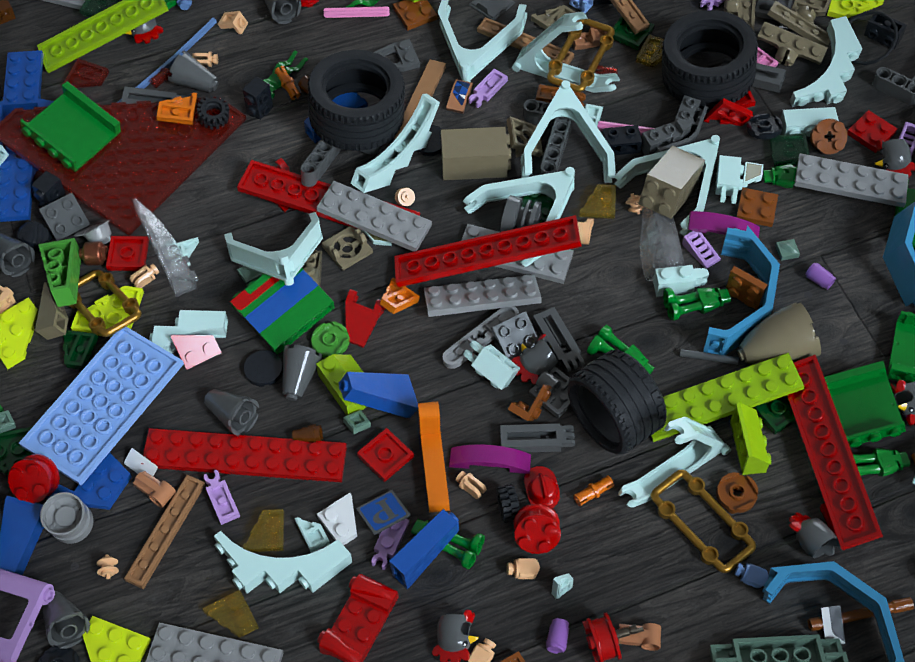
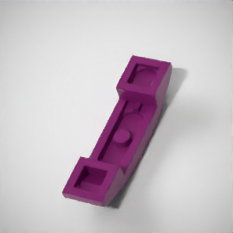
M691 211L689 214L688 230L701 233L709 231L726 235L727 228H737L746 231L748 225L759 238L760 227L744 219L724 214Z
M463 445L451 448L449 467L469 469L470 465L510 468L509 472L530 474L531 454L503 446Z

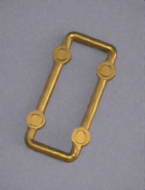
M580 19L577 22H582L584 25L608 33L600 37V48L589 69L581 73L580 85L570 83L571 89L575 92L584 91L587 86L594 82V72L605 51L613 46L614 28L591 19ZM582 29L568 32L569 36L557 58L549 62L547 80L550 83L560 86L564 81L554 76L562 72V61L573 41L580 38Z
M94 270L79 279L78 288L98 277L101 287L106 290L110 289L122 302L125 313L130 316L105 329L106 325L103 318L94 317L83 305L79 292L77 294V304L69 305V307L77 308L89 321L88 325L92 333L109 337L137 321L142 313L137 299L128 298L115 284L111 273Z
M677 470L651 492L652 501L659 507V516L663 519H670L701 552V560L705 564L713 565L722 573L732 571L756 549L755 541L748 534L747 525L743 522H736L704 489L705 482L701 478L693 477L686 470ZM680 478H683L688 483L687 488L691 494L700 495L731 528L730 533L734 539L743 540L748 545L727 564L724 565L718 559L719 553L716 548L706 546L676 515L675 505L672 502L663 501L659 497L662 492Z

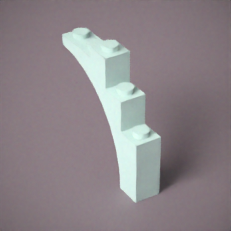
M846 16L830 20L827 27L832 50L830 66L817 81L793 92L790 99L792 107L804 106L807 103L819 102L825 99L826 104L839 103L843 100L847 92L843 82L851 79L855 70L851 62L858 59L862 51V47Z
M422 94L417 108L402 132L379 156L369 163L356 168L351 184L363 193L389 186L395 170L407 167L413 152L426 148L432 134L429 129L440 102L428 94Z
M180 310L179 318L176 317L175 326H154L149 340L172 354L177 350L170 335H213L214 338H226L228 326L226 311Z
M221 531L214 535L216 540L215 548L221 555L225 553L228 557L227 562L233 569V583L239 590L243 588L246 593H249L264 580L272 590L276 588L279 593L299 580L305 589L309 588L313 593L352 563L351 553L339 540L307 555L274 558L258 555L243 549L232 542Z

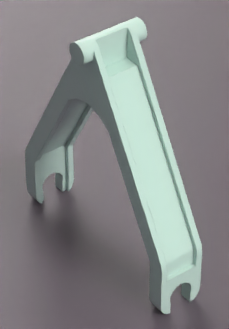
M441 0L438 9L440 27L462 81L471 82L474 76L523 33L527 19V12H525L527 5L519 4L515 19L481 48L469 50L458 44L448 21L451 7L448 5L449 0Z
M576 12L561 16L526 47L521 49L512 69L516 72L523 70L547 78L549 62L552 59L542 49L562 32L583 29L582 22L576 21L588 19L584 12ZM562 63V72L554 77L580 85L581 73L585 70ZM594 73V82L587 86L585 90L593 93L610 92L615 90L616 86L615 84H608L613 81H620L616 73Z
M564 80L524 148L520 160L521 178L529 177L532 174L531 153L549 122L556 117H567L575 121L602 161L604 182L612 183V178H615L616 174L614 152L571 89L570 82Z
M713 135L711 139L677 147L705 159L702 168L704 177L697 207L694 211L704 212L720 137L717 135ZM668 150L632 159L615 175L617 181L614 184L622 188L635 176L650 172ZM689 215L680 224L683 229L679 233L683 236L692 232V230H688Z
M568 167L566 171L485 184L463 200L467 205L464 209L468 213H473L487 202L508 199L510 195L521 197L540 193L551 197L554 201L546 222L560 219L574 190L575 170L572 167ZM541 256L524 259L520 263L527 267Z
M316 212L308 213L311 222L292 246L280 251L266 252L233 240L232 233L224 234L231 261L283 280L286 286L294 284L293 278L323 239L320 221Z
M688 417L670 421L664 430L676 429L680 432L681 435L674 439L675 443L683 444L691 441L690 444L640 479L622 486L618 494L619 496L629 494L633 497V500L627 503L629 507H636L652 500V490L677 470L683 469L692 473L718 454L727 455L731 448L723 442L711 426L707 427Z

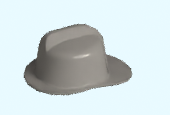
M109 221L84 228L75 233L74 236H84L88 242L101 241L103 244L110 242L112 232L108 224Z

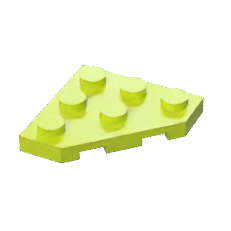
M831 0L827 16L833 18L846 16L850 18L883 5L884 0Z
M131 286L120 288L128 298L137 299L140 306L144 294L143 288ZM115 294L111 296L106 295L87 308L95 318H103L106 325L105 329L130 316L125 313L122 302ZM78 310L71 325L72 331L92 333L88 325L89 321ZM133 323L128 325L127 327L131 329Z
M29 297L0 314V359L7 369L25 360L26 349L34 333V325L39 311Z
M92 616L89 621L90 629L88 633L82 634L91 662H141L151 642L149 637Z

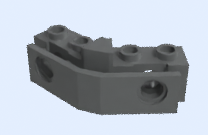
M684 95L674 122L642 133L641 150L644 155L669 150L672 146L681 147L696 143L708 107L705 106L704 109H700L701 100Z

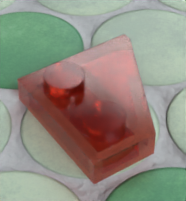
M78 58L64 83L68 81L75 88L102 86L109 74L108 68Z

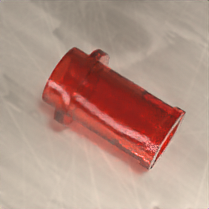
M598 65L596 68L597 70H603V72L596 71V74L618 73V68H615V66Z
M162 68L161 72L150 79V82H152L151 84L155 88H158V86L168 80V76H172V73L168 68Z

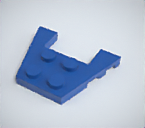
M109 452L81 486L78 485L75 491L59 484L55 492L47 496L46 499L48 500L57 493L68 492L79 497L87 507L110 510L132 476Z

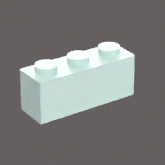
M835 107L783 110L781 115L783 137H810L813 127L821 120L836 119L839 121Z

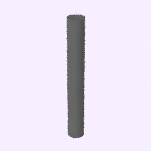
M686 349L680 350V357L738 365L739 357Z

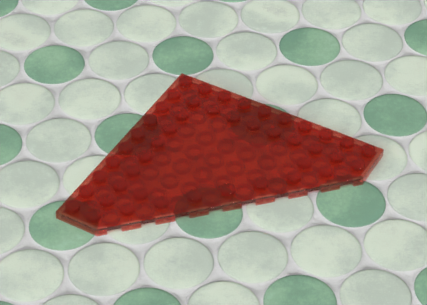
M197 98L193 125L158 121L157 111L159 102L137 101L135 104H126V102L111 103V105L97 104L120 122L121 133L76 172L70 168L67 169L58 158H53L48 153V150L44 147H39L34 139L22 133L20 120L23 119L29 123L47 107H34L31 110L15 108L0 122V142L42 173L48 171L60 178L65 190L73 193L76 198L130 236L246 120V115L228 103V123H225L224 127L219 125V129L213 127L212 130L210 126L205 128L204 124L201 125L200 121H198L197 105L200 103L201 98ZM210 109L206 113L211 116H216L220 114V111L216 109Z

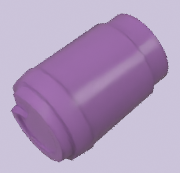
M813 263L805 274L808 279L826 290L836 280L832 273L818 263Z
M559 618L552 620L546 641V648L549 652L558 654L560 652L564 653L566 650L569 634L568 621Z

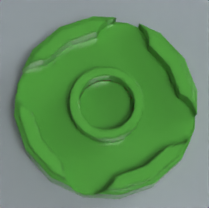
M330 322L320 324L314 330L311 340L318 355L321 353L322 357L327 358L332 354H343L349 346L350 337L347 329L342 324Z

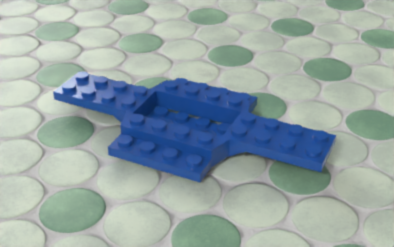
M42 50L8 52L4 95L3 101H0V145L3 146L7 117L8 128L5 150L9 156L0 166V222L30 220L33 194L31 185L34 181V175L38 170L54 165H63L58 158H53L48 153V150L44 147H39L34 139L25 136L22 130L18 129L21 126V119L29 123L54 102L41 99L44 56ZM25 152L22 158L16 157L17 153Z

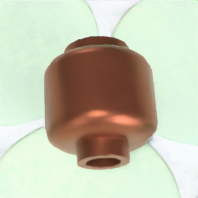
M101 241L85 242L83 248L79 250V257L88 266L103 265L108 257V247L104 246Z

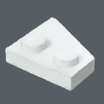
M350 493L317 513L318 519L335 541L339 540L343 546L357 537L352 495Z

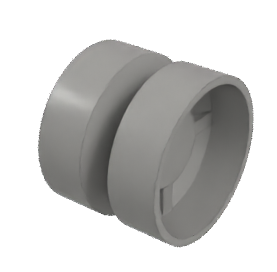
M61 492L51 496L41 509L40 518L43 527L62 543L73 544L80 542L92 530L93 514L79 497L72 493Z

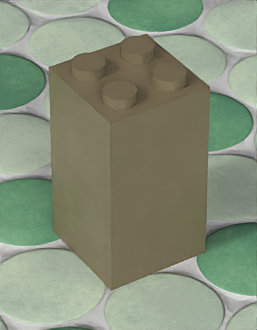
M506 127L441 130L443 180L507 177V171L511 170V148H509L510 135L506 134Z
M672 146L647 174L638 204L672 219L696 189L705 159Z

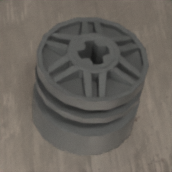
M510 195L502 217L501 232L539 224L541 219V203L535 202L532 209V200H528L526 206L523 207V198Z

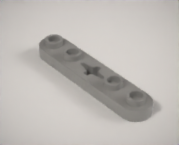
M515 306L499 309L448 348L442 356L443 364L450 369H455L468 360L463 355L465 350H469L474 354L477 353L470 346L471 341L474 340L485 347L494 340L491 327L519 314L518 309ZM478 334H479V335H483V334H484V339H483V338L477 339V338H478Z

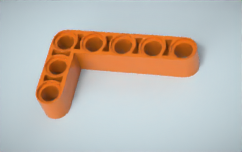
M438 401L418 403L419 430L429 513L441 512L443 509L450 511L440 431Z

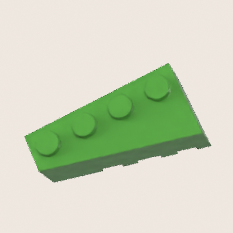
M75 238L38 244L50 291L57 307L77 304L81 259L79 257L80 249Z

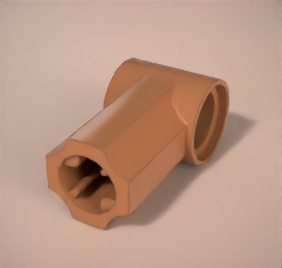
M146 471L140 472L133 482L134 487L148 495L150 500L160 508H163L176 493V490L169 483L159 481Z
M646 623L642 626H637V628L643 627V632L630 634V636L618 639L619 644L641 646L645 650L656 651L661 648V626L654 623ZM619 624V629L629 628L632 625Z

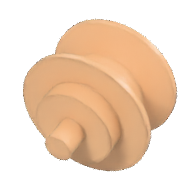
M400 188L395 194V200L401 206H409L414 202L415 194L410 188Z
M632 193L630 194L631 197L626 201V204L631 206L628 211L640 214V211L644 208V206L638 204L641 196Z
M108 554L105 555V557L97 561V565L101 567L97 570V574L110 579V577L119 572V569L114 567L118 564V560L109 557Z

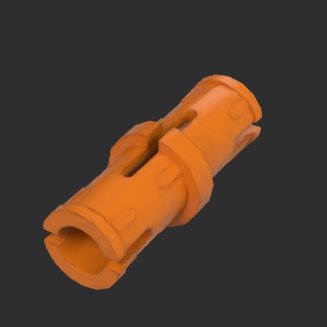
M280 66L281 70L279 67L276 68L274 72L277 74L282 88L286 89L291 100H295V97L296 99L299 98L301 94L294 84V79L289 76L285 67Z
M607 475L594 484H588L587 488L574 494V500L578 506H582L593 498H599L600 494L606 490L613 488L614 484L612 483L614 482Z

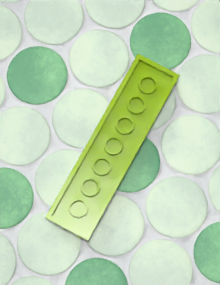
M122 0L38 44V50H42L44 55L43 64L45 69L50 73L169 11L165 0Z
M789 353L664 396L663 399L667 410L666 423L663 428L651 435L652 440L656 442L680 433L676 429L664 430L670 421L688 417L704 425L732 415L736 403L740 402L752 408L803 390L804 384Z

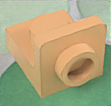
M240 11L225 12L218 23L221 29L234 28L238 34H242L248 25L247 20Z
M0 286V314L16 303L13 291L6 286Z

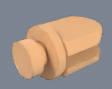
M212 52L192 53L195 59H208L197 60L202 65L212 67L213 63L218 64V54L212 55Z
M151 264L150 268L145 265L131 275L130 281L135 287L142 288L156 279L154 274L157 275L159 270L154 264Z
M461 471L456 477V481L460 483L459 487L475 499H479L481 493L483 494L487 490L485 485L471 473L466 475L464 471Z
M518 558L514 560L513 564L512 562L507 563V575L514 574V578L535 579L540 569L539 562L534 558Z
M485 638L483 641L484 645L478 643L474 647L468 662H491L495 654L491 649H494L496 644Z

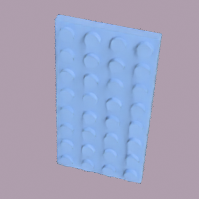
M125 327L108 340L19 444L32 454H41L51 459L59 472L81 486L184 363L180 358L130 328Z

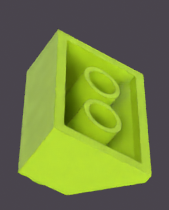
M332 354L316 363L318 376L346 415L367 407L344 400L339 390V382L347 372H363L351 355Z
M740 402L736 403L730 424L742 475L766 473L768 466L771 465V455L766 451L767 439L762 434V419L758 417L757 410Z

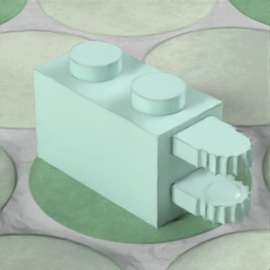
M719 156L715 194L720 195V202L724 203L726 196H731V203L736 204L738 190H742L743 179H740L744 171V165H741V157Z
M693 265L657 268L653 278L656 297L663 296L664 288L668 287L672 288L675 295L692 293L695 287L703 286L707 283L709 272L705 268L693 269Z
M472 340L470 346L479 355L476 356L469 350H465L463 353L472 362L471 366L475 368L476 373L480 376H485L490 380L492 386L501 390L510 384L520 370V367L491 344L483 347L478 342Z

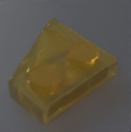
M649 34L636 57V62L649 67H653L661 62L662 42L664 39Z
M598 184L593 194L587 199L585 206L580 209L579 217L615 219L616 185Z
M284 509L263 510L258 518V523L251 530V536L247 543H244L243 549L250 552L284 551Z
M240 590L203 608L207 616L215 619L224 628H228L238 638L259 628Z

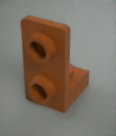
M543 385L530 409L528 404L519 401L511 402L508 410L526 421L536 420L542 412L540 408L543 402H547L551 395L550 390L552 387L550 385Z

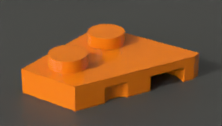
M191 93V96L185 98L179 96L172 100L160 101L157 120L193 125L197 93Z
M392 278L390 285L382 296L380 305L395 314L418 303L420 296L406 286L397 287L396 279Z

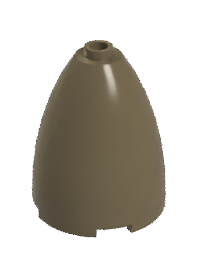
M793 303L774 312L755 326L740 343L737 353L741 361L744 360L746 363L754 365L789 353L794 363L816 355V357L820 356L821 345L819 337H815V331L812 326L813 321L806 308L801 303Z

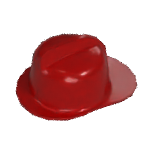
M543 466L531 468L530 474H526L524 477V484L530 504L538 503L554 508L560 499L556 476L549 468Z

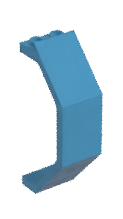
M915 202L894 216L883 255L885 264L905 306L911 303L915 305V250L912 246L915 234Z
M748 225L746 231L737 228H727L721 255L744 259L762 282L768 284L762 307L731 329L722 330L709 327L703 352L720 355L730 353L739 347L743 339L755 326L771 315L780 264Z
M832 561L770 568L769 579L764 584L763 600L768 604H771L787 583L814 580L830 581L873 612L888 661L905 662L887 599L839 564Z

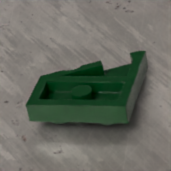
M66 330V335H63L65 342L63 344L65 352L64 364L67 368L83 370L91 357L98 336L95 333Z

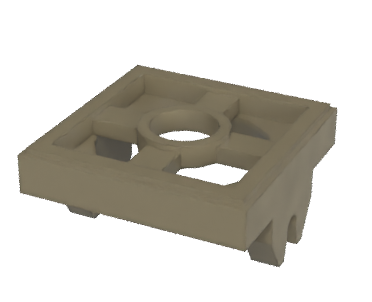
M510 116L507 119L510 147L516 149L515 156L519 157L520 155L522 156L524 148L537 126ZM526 133L529 136V139L524 137L523 134ZM516 136H519L524 141V144L518 142ZM541 138L531 155L536 157L543 155Z
M351 226L322 242V247L342 271L373 253V249L367 243L365 234H361L360 228L355 229ZM352 237L357 240L350 243L345 242L343 238ZM336 242L340 244L339 251L337 249H334V245ZM361 245V250L356 255L355 248ZM345 246L353 248L349 253L344 252L342 249ZM341 256H350L351 258H342Z

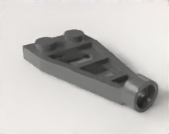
M410 39L394 42L374 52L384 57L391 53H396L400 62L394 64L399 68L400 72L420 68V61Z

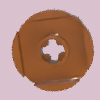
M836 119L821 120L811 131V144L821 154L830 155L839 152L845 147L847 142V131L844 124ZM828 132H830L831 135H833V138L830 142H828V139L825 138V135H827Z
M733 472L721 478L716 489V496L722 507L729 513H743L755 505L758 487L751 477L747 475L745 477ZM733 489H736L737 491L741 490V495L735 496L733 494Z

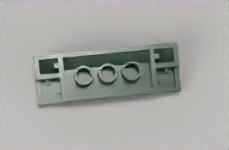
M819 634L733 639L732 644L710 645L709 649L712 662H849L846 652L842 650L839 638L820 639Z

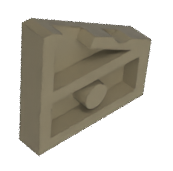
M562 5L555 9L545 10V14L538 16L536 13L532 14L531 21L546 30L564 14L576 12L566 5Z

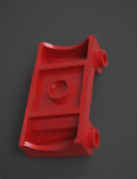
M358 574L357 577L353 576L349 583L351 595L332 629L323 630L317 640L320 643V653L333 656L343 662H364L398 600V591L363 574Z

